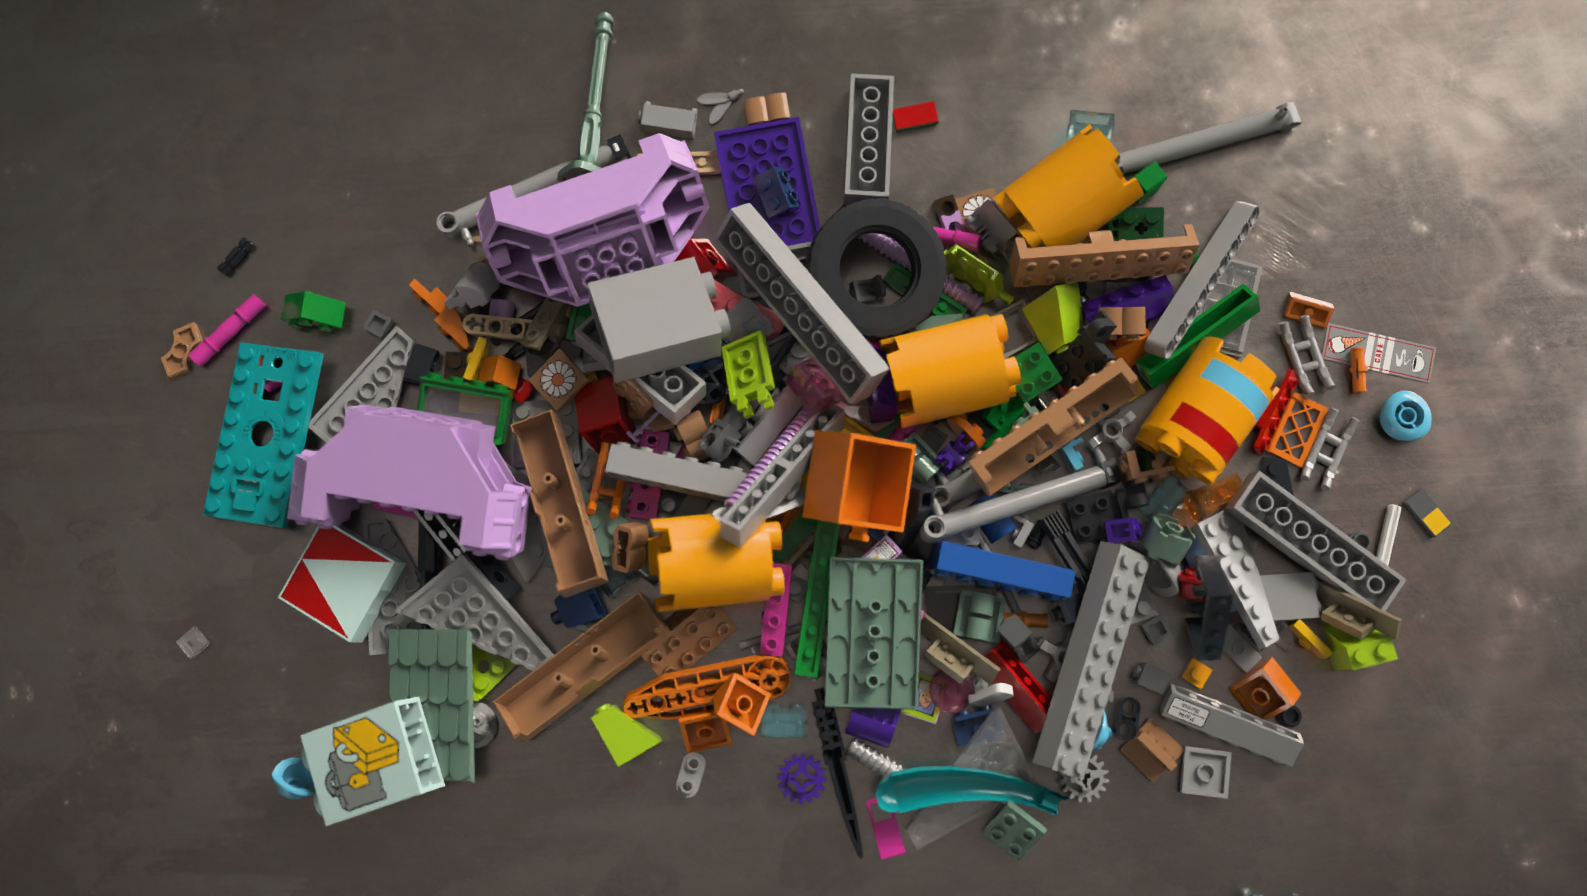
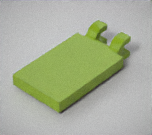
M759 330L721 347L730 401L737 405L738 412H743L746 419L754 416L750 402L756 399L759 404L763 403L765 410L774 408L773 399L769 391L775 389L765 334Z

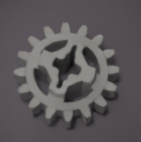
M1097 755L1089 759V763L1094 765L1097 770L1091 771L1087 768L1085 774L1090 775L1086 783L1087 788H1085L1082 780L1061 772L1058 773L1064 776V779L1060 780L1059 784L1066 785L1063 792L1070 791V799H1073L1076 795L1079 802H1082L1083 797H1086L1087 801L1091 802L1092 795L1098 799L1100 798L1098 791H1106L1102 785L1103 783H1109V780L1104 778V775L1109 772L1108 770L1101 769L1104 762H1096ZM1099 778L1097 787L1091 791L1090 784L1093 779ZM1076 783L1082 787L1083 793L1074 790L1070 784Z

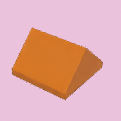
M732 673L713 695L715 715L754 736L771 694L738 674Z
M715 711L679 718L687 753L732 744L728 722L716 716Z

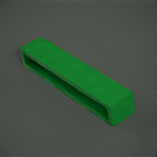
M1243 283L1194 319L1170 358L1165 359L1146 353L1138 359L1136 364L1139 375L1154 389L1184 366L1204 337L1223 339L1259 313V297Z

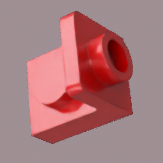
M1185 569L1178 575V580L1182 581L1181 597L1204 601L1207 596L1195 597L1192 591L1194 586L1204 585L1202 581L1196 578L1195 571L1198 569Z

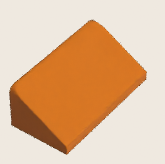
M1290 292L1283 316L1301 321L1300 316L1309 315L1312 325L1327 328L1334 307L1330 303Z

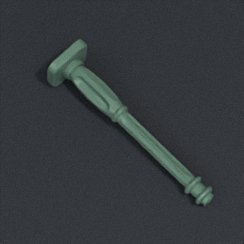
M606 12L599 13V16L594 19L597 28L593 30L596 41L586 110L583 112L578 140L577 160L558 171L557 180L559 182L601 169L595 165L600 143V119L602 118L600 101L609 39L613 36L610 28L614 25L611 15Z

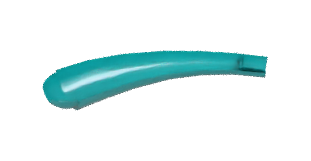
M954 766L914 767L889 772L890 775L884 777L878 783L875 790L880 808L889 812L900 811V813L949 802L1010 800L1013 803L1033 806L1057 815L1060 801L1069 800L1068 796L1020 778L987 770Z

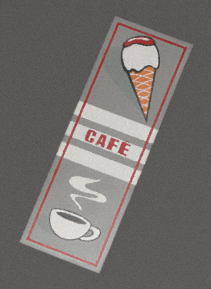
M1328 323L1322 352L1323 359L1351 365L1350 348L1364 347L1365 367H1368V369L1430 383L1436 347Z

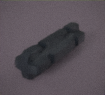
M243 237L238 242L239 245L235 246L226 256V261L221 262L217 267L222 274L227 276L232 271L231 268L235 267L245 256V251H249L253 246V243L247 238Z

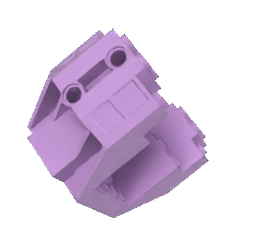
M658 133L638 140L643 154L518 198H516L511 185L489 192L480 211L475 213L482 247L498 282L578 307L589 303L588 283L674 262L710 208L698 170L685 140L677 141Z
M359 405L346 408L344 428L319 451L305 449L302 454L295 455L287 519L296 520V524L300 525L315 523L318 524L319 528L331 529L334 525H341L342 522L350 520L351 511L359 509L360 503H371L372 501L380 502L379 505L383 507L399 505L406 511L423 509L425 514L439 515V512L446 513L448 518H462L459 544L466 545L465 550L473 551V554L477 556L492 554L495 555L496 559L509 560V557L516 556V554L524 550L531 500L529 493L532 492V488L516 481L494 445L495 426L483 425L481 421L399 407L381 408Z

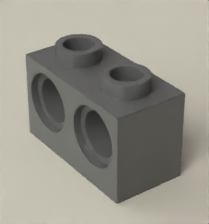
M1015 614L1010 618L1004 619L1000 627L997 628L1002 640H1004L1023 664L1040 651L1033 633Z

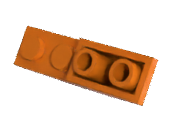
M414 279L409 284L414 290L411 294L420 302L425 300L429 304L427 308L436 316L434 321L439 325L436 329L445 337L448 335L453 337L455 340L452 343L461 352L464 349L469 353L472 352V341L469 333L463 328V318L455 307L449 309L444 302L447 297L437 287L430 293Z

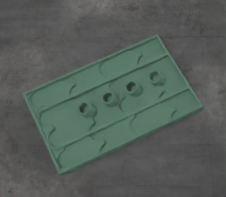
M830 558L824 708L917 709L923 560Z
M390 629L388 665L390 666L389 697L391 703L419 697L443 780L475 783L472 632L469 630Z

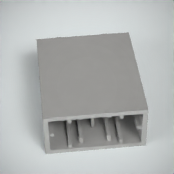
M694 257L588 283L590 310L615 383L721 356L722 337L731 335L726 311L724 309L714 311L710 299L717 297L711 272L700 274Z

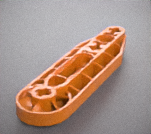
M758 654L665 673L629 691L623 699V710L631 718L643 717L668 720L713 712L714 705L707 706L706 703L714 702L713 695L732 673H736L748 681L749 678L754 679L751 683L771 694L769 700L782 696L788 690L791 684V670L787 661L780 656ZM758 662L761 664L759 668L755 666ZM742 665L741 668L722 671V668ZM719 669L717 673L700 676V673ZM693 674H696V675H697V677H693V678H688V679H683V680H678V679H677L678 677H683V676H688V675H693ZM771 674V677L766 678V675ZM674 679L673 682L656 685L664 680ZM660 697L662 700L659 702H655L652 700V698ZM703 704V707L684 710L687 707ZM681 709L680 712L667 713V711Z

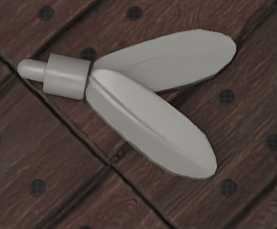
M733 90L728 94L707 93L697 98L698 103L702 105H716L710 114V124L714 125L723 118L731 105V101L737 99L739 94L743 93V90Z

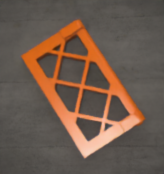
M1292 392L1288 407L1281 416L1279 427L1275 430L1271 445L1266 452L1280 459L1287 460V462L1299 468H1303L1329 408L1303 395ZM1295 401L1300 403L1303 410L1292 413ZM1313 409L1318 412L1314 423L1308 410ZM1304 412L1309 425L1298 428L1294 415ZM1288 417H1290L1294 430L1284 433L1283 428ZM1310 427V433L1304 443L1299 430ZM1296 432L1300 444L1290 448L1285 435ZM1279 437L1282 438L1285 450L1281 451L1275 448ZM1301 446L1302 451L1299 458L1294 457L1291 449Z

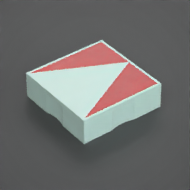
M342 524L334 525L331 529L317 527L278 598L348 642L362 643L378 616L382 602L393 589L407 563L384 549L369 544L359 534Z

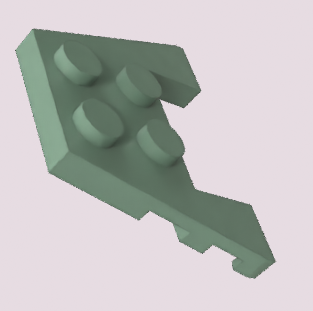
M581 488L587 507L590 494ZM598 501L595 514L589 515L603 565L604 567L612 566V553L615 549L614 531L617 525L629 523V521L618 515L617 519H611L609 517L610 508ZM548 550L543 566L546 568H553L554 566L552 563L550 552Z

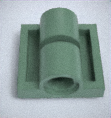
M915 432L902 441L903 443L916 445L911 482L925 484L943 467L940 463L936 465L932 463L938 455Z
M961 590L953 634L959 637L998 644L1000 634L997 628L1000 627L1003 620L1006 599L986 593Z
M1009 800L997 809L990 822L984 827L982 834L1019 862L1045 835L1047 828Z

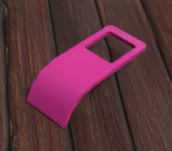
M877 798L867 800L866 806L881 860L905 854L906 851L895 812H891L892 818L875 822L870 805L878 803Z

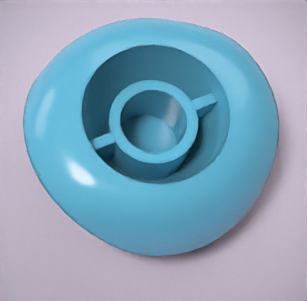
M1411 391L1394 393L1386 400L1381 409V426L1394 439L1415 441L1424 437L1431 428L1432 417L1428 404L1419 395Z

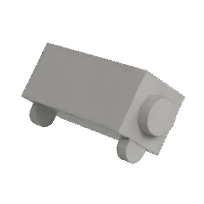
M646 101L643 111L639 112L638 124H641L643 132L694 139L697 122L696 108H693L691 111L651 105V102Z

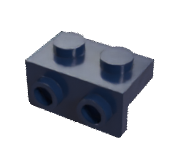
M772 167L753 178L768 218H774L789 209L799 208L798 196L791 187L788 172L783 167Z
M991 704L978 707V712L969 713V710L956 712V717L951 719L957 746L1002 736L1003 733L997 712H999L998 707L991 708Z

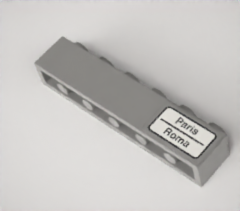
M1170 683L1160 704L1161 715L1166 720L1182 723L1193 731L1200 730L1205 732L1213 739H1223L1228 741L1233 747H1243L1250 750L1256 756H1266L1279 765L1286 764L1293 767L1304 745L1302 736L1298 732L1173 683Z

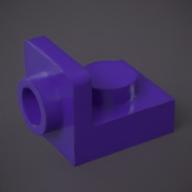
M1134 517L1105 521L1108 543L1138 541L1143 533L1141 522H1138L1137 518Z

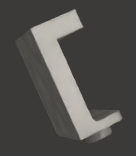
M1314 572L1260 576L1274 621L1319 618L1321 604L1317 600L1318 580L1314 577Z

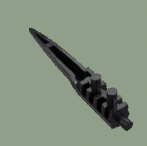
M419 520L417 582L420 583L421 589L440 573L438 563V546L440 545ZM420 623L421 629H433L428 624Z
M823 688L814 690L817 701L812 702L814 709L813 714L817 721L816 725L820 733L819 737L823 744V758L825 765L829 767L838 803L858 857L862 860L863 851L858 820L845 765L847 756L834 708H824L825 694Z

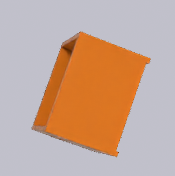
M815 430L802 517L852 525V532H849V538L869 542V536L867 535L869 528L903 532L916 445L854 433Z

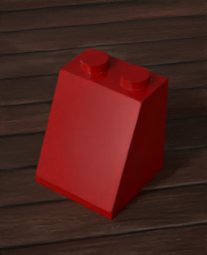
M690 239L675 259V261L694 257L700 274L711 272L713 279L719 283L734 273L708 239Z
M613 376L587 384L574 397L579 433L598 454L600 453L601 442L610 443V448L611 444L617 445V442L628 444L634 442L627 435V431H630L632 434L636 431L633 419L629 418L627 399L615 392L612 385L614 381Z

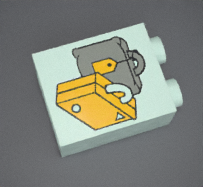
M419 697L395 701L300 735L304 746L301 751V759L305 768L311 772L316 789L314 806L317 812L324 817L326 826L445 786Z

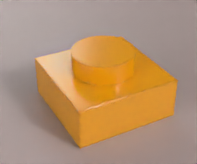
M1191 658L1180 678L1201 690L1213 670L1198 660Z

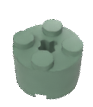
M1160 513L1156 517L1154 515L1140 542L1148 550L1147 555L1152 559L1159 560L1161 558L1172 565L1178 566L1195 539L1194 532L1187 525L1184 528L1178 525L1180 520Z

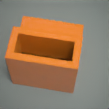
M502 355L484 357L478 380L486 382L485 386L494 387V384H502L507 386V390H516L522 364Z

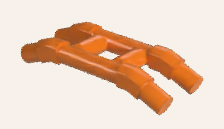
M601 442L586 512L589 515L595 514L600 495L613 497L609 517L617 519L626 481L617 479L615 489L602 486L603 477L606 476L605 470L610 443Z

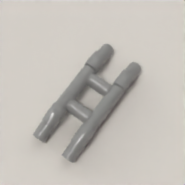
M1309 315L1300 316L1305 341L1294 344L1288 321L1281 322L1279 325L1281 339L1298 379V384L1306 397H1311L1315 392L1310 385L1306 372L1317 369V374L1328 391L1336 386L1324 364L1314 337ZM1309 349L1313 361L1301 364L1297 352Z
M1332 407L1322 422L1300 476L1301 480L1308 481L1316 461L1328 466L1324 472L1321 489L1325 491L1330 490L1341 458L1360 421L1351 417L1340 438L1328 433L1339 413L1338 410ZM1324 441L1337 446L1332 458L1319 453Z

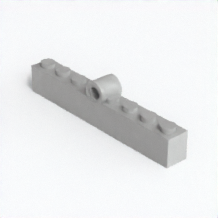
M825 401L720 519L721 538L741 548L784 497L792 500L797 495L801 486L800 479L810 468L815 430L841 432L845 428V409L828 401Z

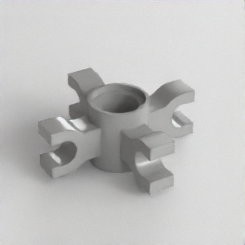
M1130 411L1119 420H1106V418H1103L1097 422L1101 426L1100 433L1090 439L1086 445L1093 451L1094 448L1099 447L1104 442L1114 443L1122 455L1131 451L1132 446L1121 434L1123 429L1133 423L1137 417ZM1106 428H1115L1117 435H1109L1106 432Z
M1073 628L1069 631L1064 643L1053 644L1042 636L1037 641L1039 648L1050 653L1053 659L1043 674L1054 683L1059 676L1064 659H1058L1059 654L1067 651Z

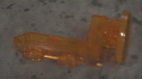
M1233 473L1214 481L1212 485L1207 484L1195 490L1190 489L1186 491L1183 496V502L1188 515L1194 521L1202 522L1206 519L1207 513L1216 512L1219 510V505L1229 502L1242 484L1239 473Z

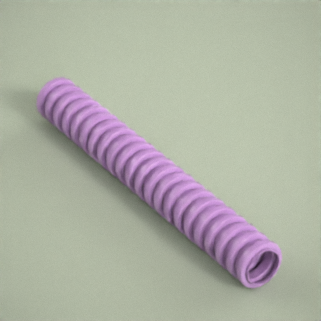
M876 233L857 237L858 239L862 238L864 243L868 242L870 247L874 246L876 251L880 250L881 254H886L885 257H891V261H897V264L903 265V268H907L911 272L910 261L901 245H898V242L892 241V238ZM947 274L943 294H947L949 298H953L955 302H959L961 306L971 310V314L976 313L982 305L984 298L977 297L978 294H973L970 289L968 291L966 286H960V282H954L955 279H950Z
M812 397L806 403V406L802 408V411L798 413L786 430L782 432V435L778 437L766 454L762 456V459L758 461V464L754 466L750 474L742 480L737 489L733 491V494L729 496V499L725 501L727 510L733 506L824 403L822 399Z

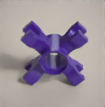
M964 431L956 438L955 442L951 440L932 462L934 465L937 463L943 465L941 472L944 475L949 472L950 468L954 470L967 457L966 454L975 444L973 440L969 444L964 443L963 437L966 435Z

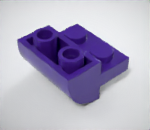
M853 708L844 733L888 748L901 710Z

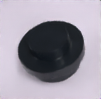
M1293 705L1279 713L1278 719L1285 727H1295L1301 722L1302 714L1300 709Z

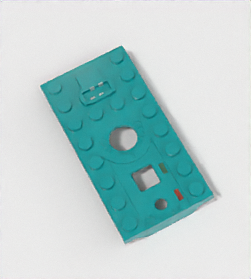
M240 342L203 516L270 527L288 528L289 519L287 518L295 455L302 454L304 451L324 354L314 351ZM277 358H281L283 361L282 366L279 368L274 367V361ZM266 380L282 382L279 401L262 399ZM267 421L272 425L273 437L267 445L258 447L251 438L253 428L258 423Z

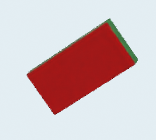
M934 101L893 109L896 132L939 123Z

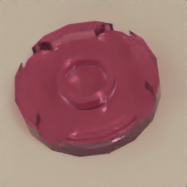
M940 669L931 679L929 686L930 698L933 704L940 710L950 713L960 712L969 704L968 695H972L974 692L973 682L968 675L960 684Z

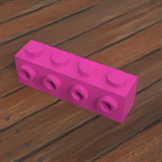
M643 429V433L638 435L639 442L637 447L651 448L653 453L662 455V452H669L671 443L670 433L664 431L653 432L650 429ZM631 482L630 491H633L632 500L628 499L626 513H629L631 519L649 521V519H658L660 512L658 502L662 496L663 489Z

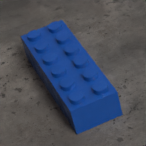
M945 541L933 544L928 570L934 571V576L947 578L956 576V581L964 583L978 581V586L987 588L1000 586L999 590L1010 593L1021 591V595L1027 597H1041L1042 595V600L1050 602H1060L1064 598H1071L1076 572L1075 570Z

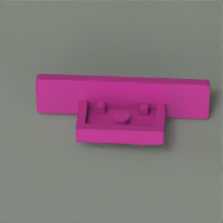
M772 563L773 568L781 567L785 589L783 595L771 596L768 601H763L765 602V610L761 615L763 629L760 653L781 657L784 652L792 565Z

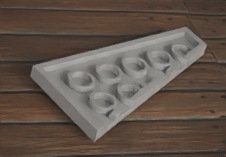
M1223 510L1192 526L1206 554L1221 555L1220 563L1230 591L1233 593L1232 601L1259 650L1278 641L1279 636L1244 523L1226 510Z

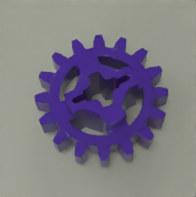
M802 753L801 759H797L794 754L792 755V762L785 759L784 761L787 766L779 767L783 775H778L777 779L782 780L783 783L778 785V788H785L783 796L791 795L790 802L797 798L800 805H802L803 799H807L808 803H811V796L818 799L817 791L825 790L821 782H827V778L821 777V774L826 771L825 769L819 770L818 767L821 762H812L814 757L812 755L809 759H805V754ZM798 764V769L794 773H787L793 765ZM807 764L814 768L817 775L808 772L806 769ZM803 772L805 777L809 779L804 781V785H800L798 780L791 778L798 777ZM787 782L793 783L796 786L797 793L788 787ZM810 784H816L811 792L805 794V789Z

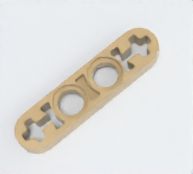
M469 314L462 323L464 330L473 336L521 341L533 320ZM475 320L478 324L484 325V329L475 326L472 330L469 323H473ZM495 321L500 322V330L496 333L491 332V323ZM515 324L522 325V332L518 335H513L511 332V328Z

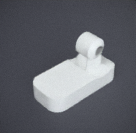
M976 676L973 680L975 694L968 695V703L974 707L993 705L1013 697V688L1011 685L1004 683L987 687L988 683L979 676Z

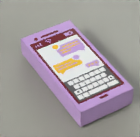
M885 535L861 558L895 559L902 551L888 535Z

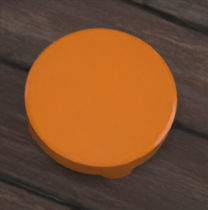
M965 414L948 417L947 422L957 436L963 431L966 433L963 437L964 443L969 444L973 440L975 444L971 448L977 451L984 446L986 440L982 436L983 430L975 423L971 425L967 421L968 418Z

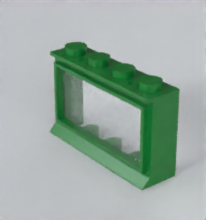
M428 372V375L420 377L421 383L417 411L481 421L483 425L495 426L493 443L495 445L506 443L513 390H507V386L502 384H494V387L485 386L486 382L472 380V383L463 382L464 378L455 376L445 379L442 378V374Z

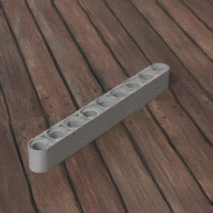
M1236 201L1148 336L1145 343V352L1165 359L1171 357L1258 220L1259 206Z

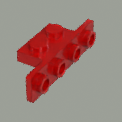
M1292 369L1287 370L1279 391L1254 426V428L1261 429L1254 444V449L1259 455H1263L1264 451L1269 449L1272 433L1278 429L1280 415L1288 407V397L1297 386L1298 379Z

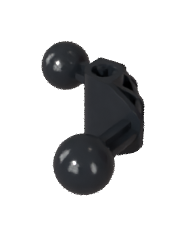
M714 357L710 361L702 363L694 371L697 376L706 382V396L699 402L702 404H718L725 397L727 383L724 360ZM673 429L665 430L670 433L669 437L671 440L684 442L683 440L678 441Z

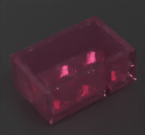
M812 357L794 365L785 381L797 397L802 396L801 401L813 415L843 401L845 398Z

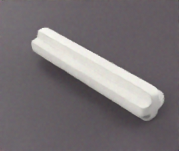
M1393 504L1387 506L1376 557L1386 565H1389L1401 507Z

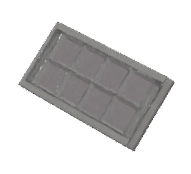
M1232 259L1197 316L1243 283L1257 294L1262 266ZM1251 318L1222 339L1224 343L1219 351L1220 353L1241 358Z

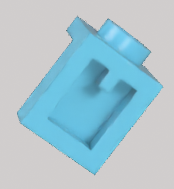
M1082 437L1076 440L1074 438L1059 450L1072 473L1084 467L1081 454L1078 450L1074 451L1073 447L1083 442Z

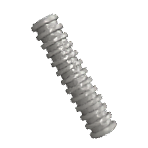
M858 738L853 739L846 751L847 756H853V760H859V764L864 763V767H870L872 772L875 770L878 776L880 774L883 775V778L889 776V772L903 770L901 765H895V761L890 762L888 757L884 758L883 754H878L876 749L871 750V746H865L863 741L860 743Z

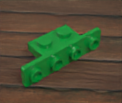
M1017 391L1016 396L1010 397L1008 403L988 407L982 413L981 418L993 428L989 435V440L983 446L986 450L994 440L1006 437L1012 429L1014 422L1024 414L1023 404L1025 403Z

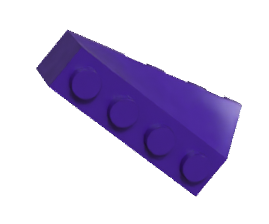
M1163 275L1082 302L1084 323L1088 325L1098 314V308L1145 307V321H1152L1163 315L1174 297L1173 287L1167 276Z

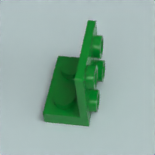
M1040 342L1015 357L1021 375V384L1015 386L1024 403L1029 402L1062 381L1061 375Z

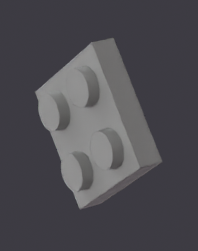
M1183 746L1180 793L1228 799L1232 752Z

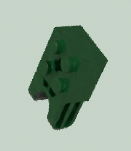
M1164 207L1126 208L1103 226L1112 232L1114 241L1121 239L1164 238ZM1143 230L1144 235H1139L1138 231Z

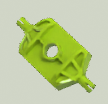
M957 244L943 251L944 255H946L947 274L949 275L952 272L958 279L964 280L972 285L975 290L984 293V303L998 297L1008 305L1012 303L1015 297L1004 291L1003 274Z
M473 644V700L480 701L518 664L511 662L510 659L501 655H494L482 650ZM482 660L488 661L490 665L486 673H481L478 669V664Z

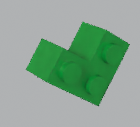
M307 291L287 294L284 297L280 320L288 322V326L294 328L316 325L319 326L321 331L332 332L333 329L342 328L346 302Z

